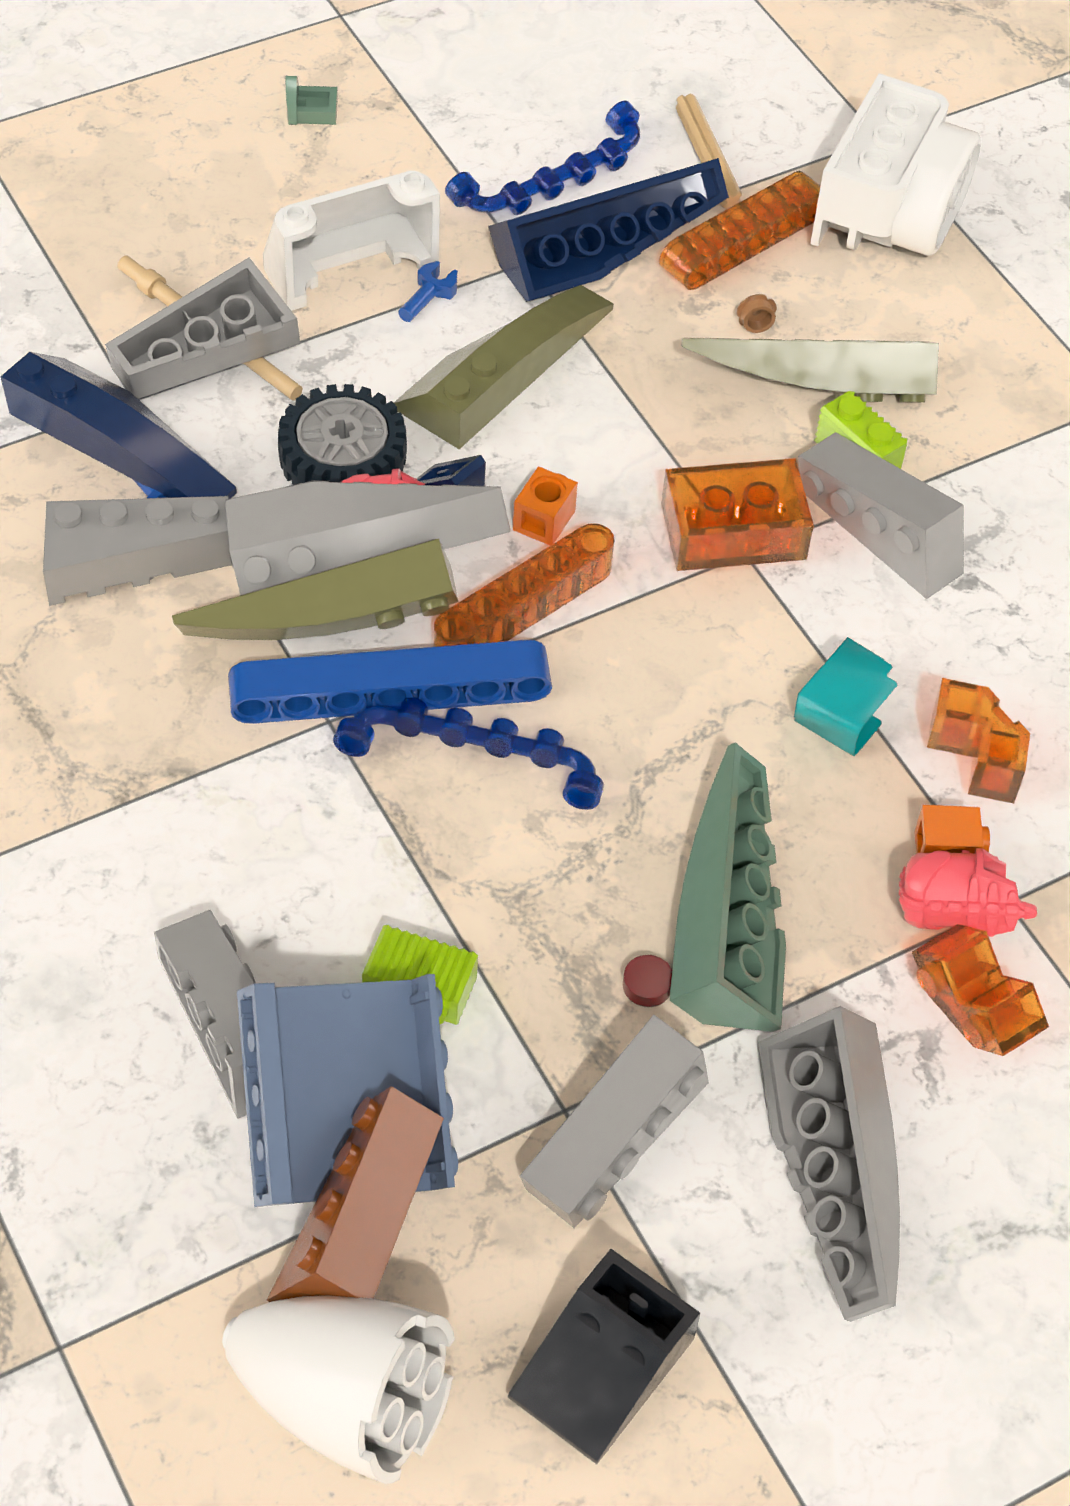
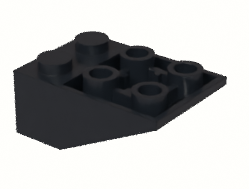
M610 1249L577 1289L512 1387L508 1398L597 1465L695 1338L700 1312L613 1249Z

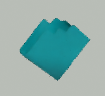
M847 637L798 693L794 721L850 755L855 756L882 725L881 720L874 717L873 714L898 686L896 681L887 676L893 668L892 665L884 661L879 655Z

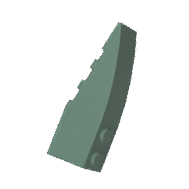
M736 742L729 745L726 749L710 789L691 849L677 916L670 1001L702 1024L775 1032L780 1030L782 1025L786 940L785 931L779 928L776 929L774 909L782 905L780 889L774 886L771 887L769 866L777 863L775 845L771 844L770 838L765 831V824L772 821L766 767Z

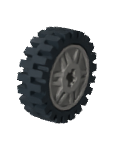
M336 384L327 385L326 393L324 394L319 387L310 390V399L303 394L297 397L295 405L289 404L285 409V416H281L279 421L278 453L281 469H283L287 481L292 480V485L314 480L341 482L359 474H369L370 476L391 474L392 469L400 468L403 472L406 463L407 437L402 413H398L397 406L392 401L386 404V396L378 392L372 397L371 389L362 386L359 393L354 392L353 384H344L343 391H337Z

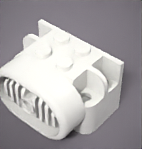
M879 73L823 170L811 244L819 246L827 229L831 227L848 233L847 248L853 250L857 249L862 238L888 247L894 244L927 256L935 254L952 226L969 189L980 153V135L973 130L945 122L949 103L942 94Z

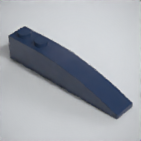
M719 158L496 223L488 226L499 266L525 301L528 302L604 278L612 270L637 257L642 251L656 242L662 241L684 224L690 223L729 198Z
M28 352L0 376L10 415L142 485L162 493L167 498L228 496V499H231L237 493L234 484L130 391L65 358Z

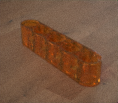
M796 171L674 238L663 249L659 258V264L688 290H695L814 223L820 185L803 171Z
M596 523L581 526L458 602L436 618L434 622L433 647L509 641L604 581L610 575L615 542L614 534L606 526Z

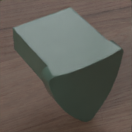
M285 76L287 121L289 125H336L337 87L299 86L297 76Z

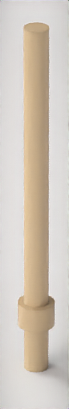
M128 255L123 256L117 264L118 269L137 283V288L149 298H157L167 306L182 298L180 294L166 285V279L155 270L145 269ZM260 357L243 363L292 401L301 395L302 386L265 358Z

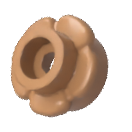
M755 294L747 297L739 304L736 314L739 317V323L744 325L746 330L752 333H761L768 330L774 324L777 306L775 301L767 299L766 295Z

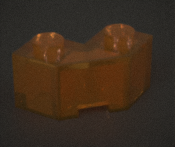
M942 678L932 712L927 748L973 757L967 794L1014 804L1026 771L1031 733L1019 720L1014 723L999 707L1000 699L989 687Z
M957 924L912 951L918 968L916 975L919 984L974 1048L1005 1056L1049 1028L1034 984L1002 974L987 931Z

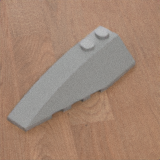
M314 480L225 500L229 550L240 596L435 539L440 540L443 549H448L511 531L501 486H435L408 483L373 484L372 482L342 483Z
M839 1006L761 1040L758 1044L772 1138L777 1150L784 1152L790 1167L787 1176L793 1190L800 1193L808 1214L804 1216L810 1234L818 1238L824 1253L821 1262L844 1320L852 1322L896 1306L900 1205L892 1114L876 1023Z

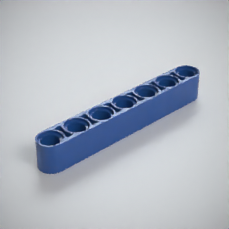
M535 640L246 661L234 665L228 673L232 717L239 722L249 724L532 702L545 698L552 690L546 648L541 642Z

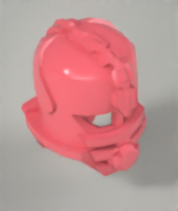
M975 848V853H969L967 850H962V853H949L946 851L917 853L908 860L906 867H903L899 876L901 879L899 881V902L904 911V919L908 924L920 929L968 928L969 939L974 941L977 938L993 937L997 934L1014 931L1020 918L1030 919L1037 916V907L1021 901L1018 897L1016 882L1006 878V863L1000 861L997 856H993L983 848Z

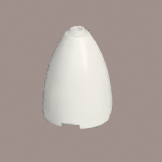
M302 1296L272 1301L245 1310L238 1317H234L226 1326L222 1339L226 1358L240 1382L258 1404L283 1428L313 1450L339 1465L384 1484H391L400 1480V1467L406 1462L412 1451L420 1456L424 1454L443 1416L453 1380L452 1375L444 1373L446 1346L450 1347L455 1340L449 1321L443 1316L379 1299Z

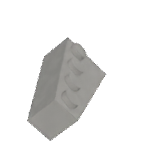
M836 432L798 456L800 491L924 598L928 599L964 574V505Z
M211 910L155 931L157 956L237 1119L246 1116L247 1111L237 990L256 984L249 966L246 963L242 964L236 954L237 947L230 929L226 924L220 926Z
M653 1015L522 1172L520 1178L525 1189L573 1228L583 1219L587 1221L592 1219L605 1203L608 1191L634 1169L645 1151L709 1083L703 1051L657 1016Z

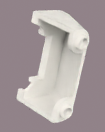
M406 171L287 205L276 213L264 248L263 266L265 273L276 292L292 311L307 306L306 290L308 287L310 289L318 287V275L316 273L318 271L383 252L387 253L393 265L401 263V258L415 261L418 270L425 264L439 261L440 193L427 175L418 171Z

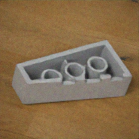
M250 257L109 341L105 346L112 370L126 389L137 399L299 345L300 336L296 316Z
M228 496L46 501L43 574L49 606L65 603V596L86 592L87 597L105 594L106 587L132 582L133 587L150 584V580L155 576L171 573L174 578L231 566L225 500L228 499Z

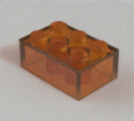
M796 458L665 469L661 506L676 571L807 560L814 524Z

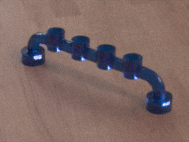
M623 100L618 102L609 110L605 120L607 125L617 135L625 134V136L617 140L611 137L606 138L595 150L584 155L581 152H575L566 159L564 164L553 169L544 166L537 170L531 179L520 184L517 181H511L504 185L500 193L489 197L479 195L480 185L469 172H461L451 178L445 187V194L456 207L467 205L475 211L492 213L508 207L514 215H520L531 206V196L539 192L546 200H553L564 190L563 182L570 178H573L579 186H583L595 177V167L603 163L610 171H617L623 167L628 159L627 152L635 148L640 140V127L637 124L640 114L629 101Z
M414 697L405 698L401 702L400 708L376 705L363 709L355 714L354 717L344 718L339 722L333 737V743L340 752L352 757H361L369 752L375 732L372 725L385 724L394 726L398 733L407 737H415L420 733L438 736L444 744L450 747H461L468 743L485 747L489 754L498 758L508 757L512 753L529 757L535 765L542 768H552L556 764L568 766L575 771L571 772L567 777L563 789V798L569 805L582 810L597 807L604 789V783L596 775V769L592 761L582 752L563 746L564 738L562 734L554 729L545 728L539 730L535 739L517 736L519 732L518 726L509 719L497 718L492 722L490 729L472 725V715L462 708L449 709L444 719L427 715V705L422 700Z

